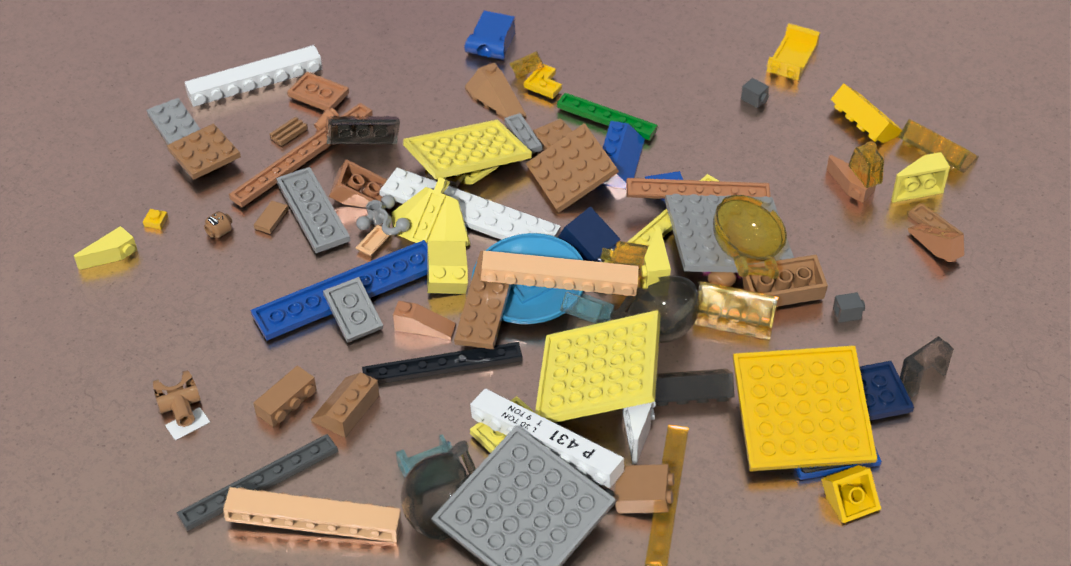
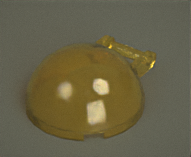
M745 195L725 197L717 206L713 217V233L718 246L725 254L734 259L739 276L758 275L777 279L779 269L774 256L785 246L787 238L786 228L781 218L774 210L770 213L761 206L763 202ZM764 261L766 268L748 267L747 263H760Z

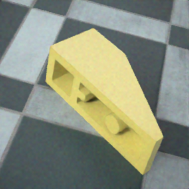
M120 226L76 253L74 258L78 269L82 270L123 260L137 251L134 237Z

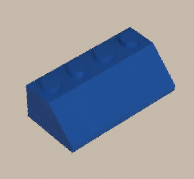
M610 121L603 149L619 172L601 185L626 189V179L635 177L645 139L628 123Z

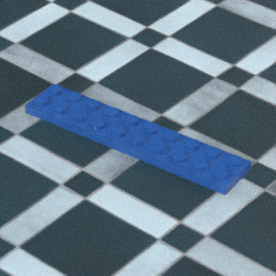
M422 240L251 309V315L266 341L333 314L323 295V290L359 277L369 298H372L427 275V243L425 240Z

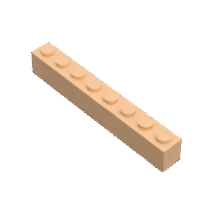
M483 251L481 281L636 296L639 266Z
M242 487L229 488L223 508L225 520L229 522L396 543L401 524V509L393 506L383 507L370 503L359 504L351 501H335L329 498H311L306 495L295 496L287 493H271L265 490H247Z

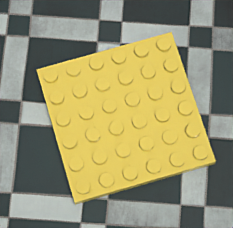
M655 310L546 335L535 414L555 423L655 402L661 318L659 311Z

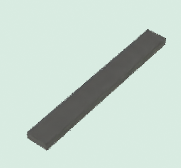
M326 434L176 512L186 531H189L224 512L223 508L230 487H242L255 491L267 490L337 453L338 447L330 436Z

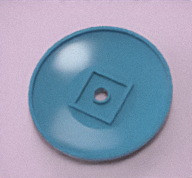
M526 233L507 237L496 242L486 250L583 260L579 252L566 241L539 233ZM476 264L473 268L472 277L475 271ZM511 284L502 320L517 324H536L552 320L569 311L580 300L584 291Z

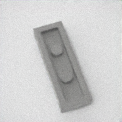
M521 113L504 118L505 125L509 131L532 153L542 151V144Z

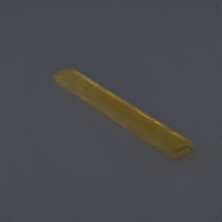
M668 425L662 464H668L670 472L674 473L675 484L671 486L673 503L669 504V512L653 513L645 566H668L688 427Z

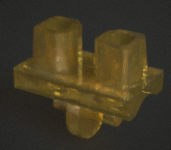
M537 51L509 63L516 79L544 67Z

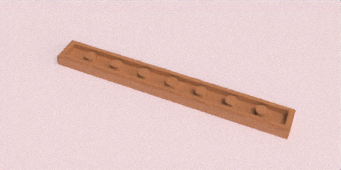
M644 178L626 179L627 197L665 199L666 195L672 194L770 197L769 183Z

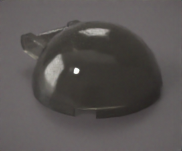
M682 276L658 277L660 281L649 285L647 289L637 287L636 296H627L617 311L614 310L612 312L611 318L616 320L658 310L661 315L659 343H668L683 337L693 327L698 318L700 298L695 284Z
M467 441L458 442L447 453H436L421 459L412 467L403 481L401 505L404 515L409 524L427 538L438 540L451 538L450 535L433 523L431 518L476 470L468 452L469 446ZM460 456H461L462 459H463V462H464V464H465V466H466V469H467L469 475H467L464 466L462 465L461 461L458 459Z

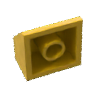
M858 465L821 478L826 499L842 523L881 510L870 468Z

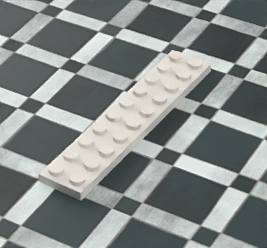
M396 168L380 189V196L391 195L396 202L404 204L425 187L434 190L437 181ZM448 186L443 193L459 200L466 227L501 240L526 233H539L557 237L561 230L560 225Z

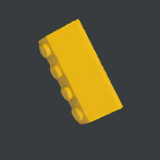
M844 83L830 99L835 103L834 107L841 113L844 111L846 113L845 117L851 122L855 120L858 123L856 126L863 132L867 131L869 133L868 137L874 142L878 140L886 143L905 132L864 96Z

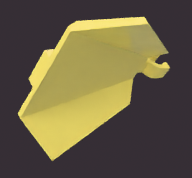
M439 177L434 190L425 187L392 212L393 228L396 227V222L400 218H406L410 222L408 231L400 232L396 235L415 243L425 240L426 243L427 241L465 242L466 247L471 246L459 200L443 194L448 188L450 181Z

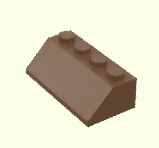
M817 254L742 266L744 295L750 311L824 299L828 288Z

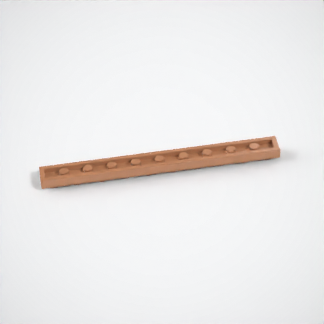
M359 103L229 194L230 200L240 207H244L277 183L276 178L292 173L372 117V110Z

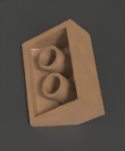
M361 372L346 377L311 418V422L345 438L379 397L378 380Z

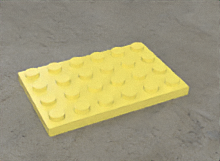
M498 119L403 139L405 148L435 180L439 177L444 179L445 177L458 176L485 168L489 169L498 165H507L516 161L520 162L530 159L532 156V152Z

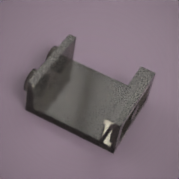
M938 336L904 359L900 379L910 396L914 397L918 394L924 371L931 366L943 376L947 374L954 350L948 342H945Z

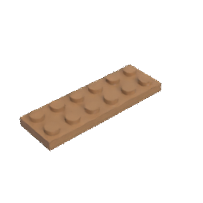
M480 251L454 342L455 345L494 349L511 284L481 281L483 251Z

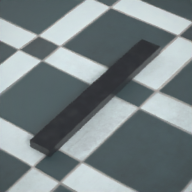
M519 342L495 345L494 349L476 348L363 366L362 372L378 380V384L520 362L523 361Z

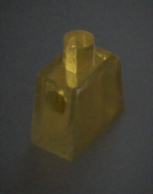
M872 141L856 147L849 162L850 169L866 188L883 182L884 158L876 150V143Z
M619 241L614 251L603 248L600 259L614 264L639 266V278L648 246Z

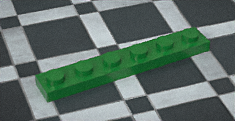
M564 93L557 102V108L607 126L610 125V121L628 123L647 140H651L658 130L657 124L568 93Z

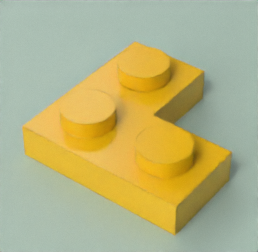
M541 63L526 79L524 88L554 99L562 90V84L551 80L556 74V69Z

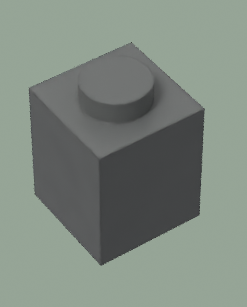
M751 78L742 86L741 100L758 108L767 102L769 86Z
M858 292L835 296L833 310L838 322L854 321L862 318V313L865 311V303L863 299H860Z

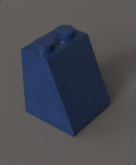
M591 206L567 224L557 237L573 246L584 261L602 262L606 258L604 255L607 253L611 255L618 248L617 244L621 240Z

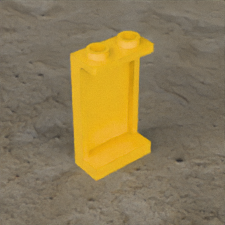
M789 23L786 27V34L773 57L768 59L767 72L799 81L819 44L820 32Z

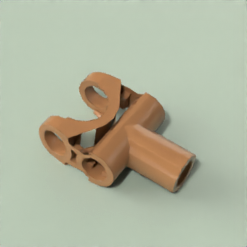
M188 370L183 371L181 382L172 387L164 386L159 380L153 381L154 393L161 414L172 410L178 426L187 427L195 421V416L190 404L199 402L201 399ZM162 390H167L168 394L165 395Z

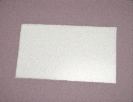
M200 407L193 410L195 421L187 427L178 426L176 420L165 425L175 440L210 422Z

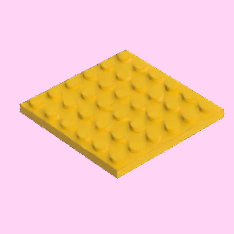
M855 346L733 354V365L750 471L876 463V449Z

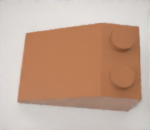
M346 159L336 175L329 197L344 205L366 208L367 203L370 201L378 200L381 202L383 196H380V189L387 179Z

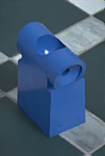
M483 10L474 33L465 42V52L505 60V52L516 34L515 16Z

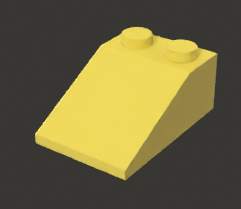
M939 152L924 155L897 173L891 198L892 203L944 193L950 166L943 154Z
M660 227L656 228L644 257V265L641 266L643 278L640 279L641 290H645L646 297L669 295L671 268Z
M427 241V293L466 294L468 268L465 242Z

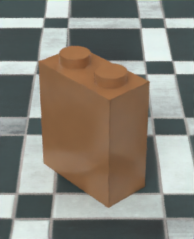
M669 465L624 466V472L617 479L614 498L616 499L615 507L617 513L669 512V504L673 503L671 486L675 484L674 473L670 472Z

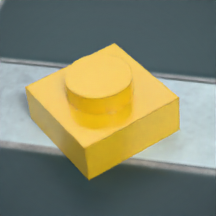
M150 209L143 220L144 227L162 229L168 214L166 211Z

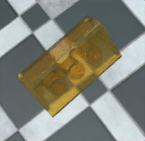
M908 119L898 137L903 140L902 144L909 148L912 146L917 147V152L922 155L941 152L949 164L950 170L955 173L958 170L964 173L979 158V156L911 119Z
M700 281L693 324L770 340L775 322L778 297Z

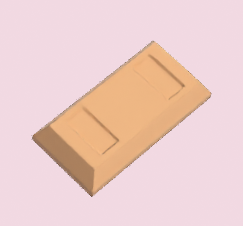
M376 225L358 244L356 249L371 257L390 235L383 233L382 226Z

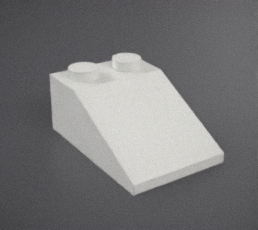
M655 402L623 408L632 465L637 464L651 429V420H654L653 407H655Z

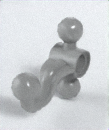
M385 195L382 197L381 202L373 200L367 203L366 210L368 215L359 217L356 225L360 230H367L371 224L378 225L383 223V233L386 235H396L400 232L408 231L410 222L406 218H400L396 222V227L389 228L392 219L385 209L393 208L395 199L391 195Z

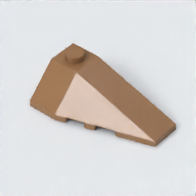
M495 62L480 67L465 85V89L474 100H480L487 108L491 107L502 118L521 113L523 118H527L503 72Z

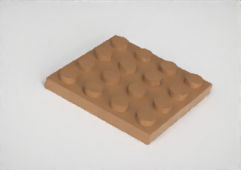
M585 123L526 163L558 213L619 172Z

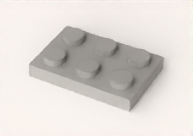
M359 277L323 290V295L347 343L383 329V324Z

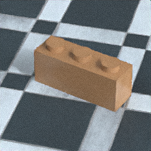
M297 365L253 402L256 415L272 427L276 426L289 413L297 409L305 399L314 394L317 390L315 378Z

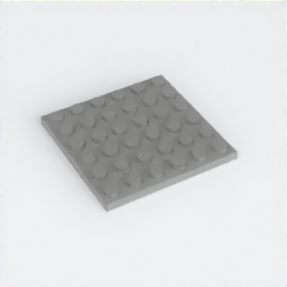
M672 194L665 197V204L684 271L742 273V266L794 258L772 197L698 196L696 194Z
M516 425L431 519L433 523L487 566H562L614 506L616 499Z

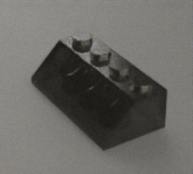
M326 116V143L397 144L400 119L390 116Z
M728 369L657 373L656 406H666L668 402L675 401L679 405L689 404V400H696L697 403H707L709 399H717L718 402L729 401L731 397H735L733 372Z

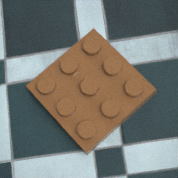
M214 123L167 145L168 151L193 180L241 157L237 148Z

